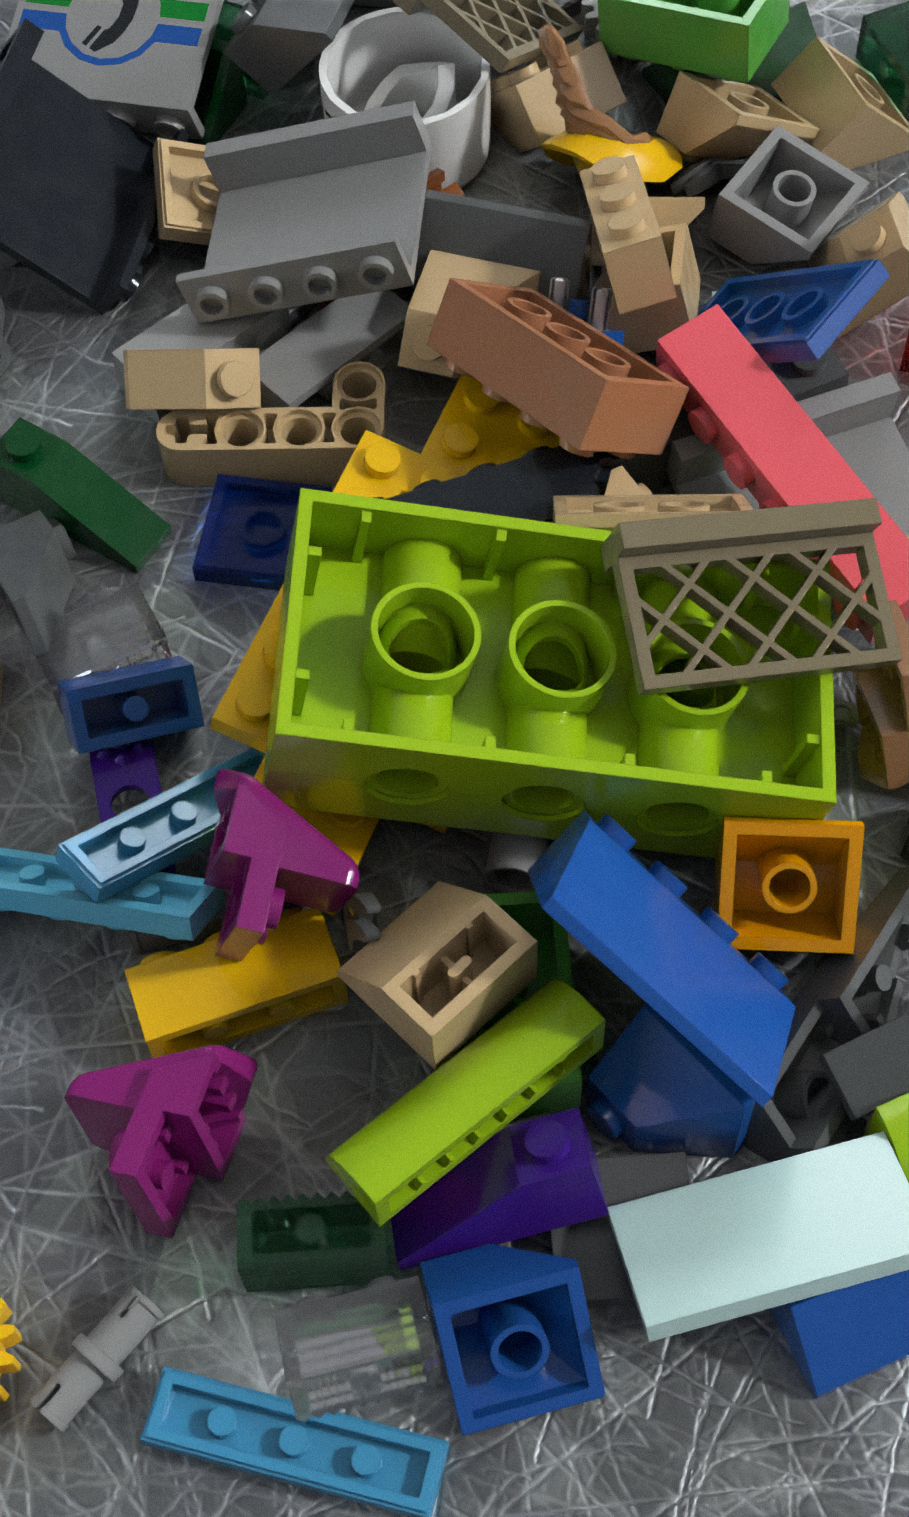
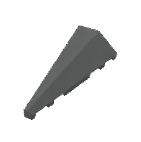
M909 867L900 868L856 921L854 954L830 953L791 1001L796 1006L773 1097L763 1107L755 1101L744 1140V1145L748 1150L769 1162L864 1136L868 1121L863 1117L853 1122L851 1121L819 1057L896 1018L904 984L896 978L903 950L909 949Z

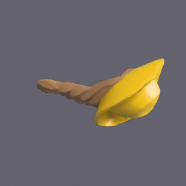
M546 24L538 30L539 47L547 57L550 73L553 76L552 86L557 91L555 103L561 108L560 115L564 118L565 131L541 144L546 157L564 165L576 167L580 176L579 171L591 168L597 161L611 156L624 158L634 154L644 183L665 182L682 169V152L674 145L661 138L649 135L647 132L631 134L612 117L594 108L589 100L579 72L567 52L562 36L550 24Z

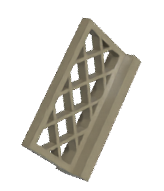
M393 0L408 15L430 9L499 73L545 55L539 47L538 30L546 24L553 25L562 36L565 45L577 40L584 30L552 0Z
M876 498L618 523L600 547L605 573H614L638 696L890 667L902 661L903 658L873 531L882 524ZM856 553L862 580L854 592L822 570L832 555ZM819 557L815 564L808 558ZM784 561L805 577L791 599L759 576L769 562ZM757 563L752 571L743 565ZM720 567L742 583V586L728 606H725L695 584L705 568ZM693 570L688 578L679 571ZM656 574L678 590L662 614L639 597L635 576ZM813 583L844 606L830 627L824 625L798 605ZM749 590L781 612L766 635L734 612ZM864 593H865L867 602L862 599V596L864 595ZM685 596L717 619L702 643L669 620ZM852 612L873 627L878 649L860 651L837 634ZM788 619L820 641L810 657L797 659L774 642ZM644 621L652 626L648 634L646 633ZM724 626H727L756 648L746 665L732 666L709 649ZM659 632L692 656L681 672L655 675L649 646ZM827 648L831 649L836 653L832 655L823 656ZM764 655L773 660L772 662L759 663ZM699 662L709 668L694 670Z

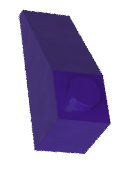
M578 1107L507 1126L391 1218L396 1261L401 1271L420 1266L419 1262L487 1244L498 1245L609 1215L596 1154Z

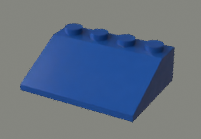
M583 810L528 869L541 908L763 1107L773 1097L796 1006L781 990L789 979L760 952L750 961L731 944L739 934L712 908L707 906L699 915L680 897L688 887L659 860L649 869L629 851L637 841L610 815L606 813L597 822Z

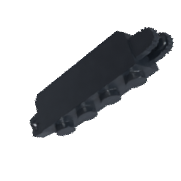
M540 446L528 451L518 459L498 465L495 463H484L473 468L467 474L443 482L436 479L428 480L407 493L387 499L383 497L373 498L553 523V496L605 495L611 470L621 466L622 463L619 457L608 452H596L593 457H583L573 454L561 446L554 448Z

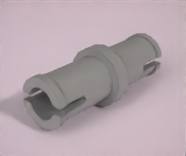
M132 1284L127 1287L125 1294L87 1336L82 1332L78 1334L71 1342L76 1349L38 1392L32 1394L28 1399L35 1408L40 1410L39 1412L62 1432L68 1428L69 1422L108 1378L115 1382L124 1370L119 1365L155 1324L166 1316Z

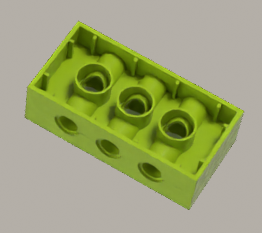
M300 488L284 575L263 785L291 808L557 839L583 810L597 822L607 813L637 841L632 849L715 858L724 816L823 820L836 805L833 673L638 696L614 573H605L600 547L612 531ZM809 559L814 564L817 562L816 559ZM784 561L769 562L759 575L789 599L792 598L805 579L803 575ZM828 561L825 567L822 569L829 575L830 561ZM757 563L743 565L752 571ZM720 567L705 568L695 584L725 606H728L742 586V583ZM693 570L679 572L688 578ZM656 574L635 576L639 597L662 614L678 590ZM813 583L798 605L824 625L830 627L832 624L831 596ZM751 590L748 591L734 611L764 635L768 633L781 612ZM686 596L669 618V620L701 643L717 621L716 618ZM788 619L774 640L775 643L797 659L810 657L820 642L790 619ZM644 621L646 633L648 634L652 626ZM727 626L723 627L709 647L711 651L732 666L746 665L756 650L754 646ZM660 632L649 646L655 675L681 672L692 657ZM827 648L823 656L832 655V650ZM764 655L759 663L772 662L773 660ZM699 662L694 670L709 668Z

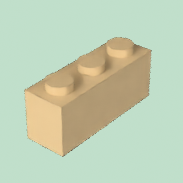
M635 155L624 158L619 156L606 157L597 161L591 168L579 171L619 315L677 298L662 235Z

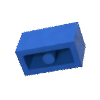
M179 655L56 681L69 743L79 754L205 726L193 664Z

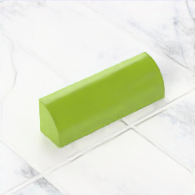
M550 980L325 1157V1161L381 1227L602 1049L606 1020L572 987L559 980Z

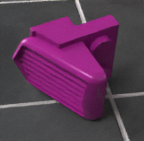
M223 768L217 772L213 794L221 816L217 822L203 884L229 890L215 956L241 962L255 944H264L268 930H276L284 901L321 911L338 912L356 893L360 875L357 865L349 855L253 776Z
M208 1045L87 1072L79 1075L70 1083L64 1096L65 1101L89 1140L95 1146L110 1151L109 1173L147 1233L173 1239L197 1175L224 1180L247 1120L243 1108L258 1069V1063L254 1058L222 1045Z

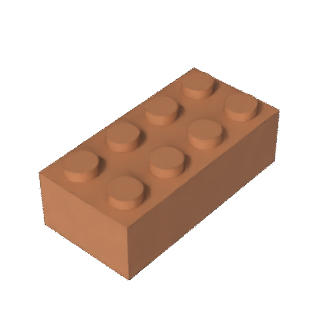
M450 278L426 344L447 358L445 363L447 368L463 376L477 379L483 383V393L498 401L512 403L521 410L519 417L532 426L552 431L560 437L558 444L563 449L583 457H593L595 451L608 452L619 458L629 460L634 459L636 454L662 455L689 391V387L531 288Z

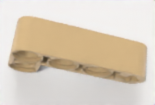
M357 361L344 365L334 376L332 407L174 410L160 419L155 430L165 474L175 484L187 487L337 484L365 430L388 439V410L384 374L377 366L370 362Z

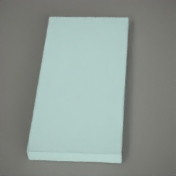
M884 1131L608 1207L609 1222L649 1342L909 1270V1183Z

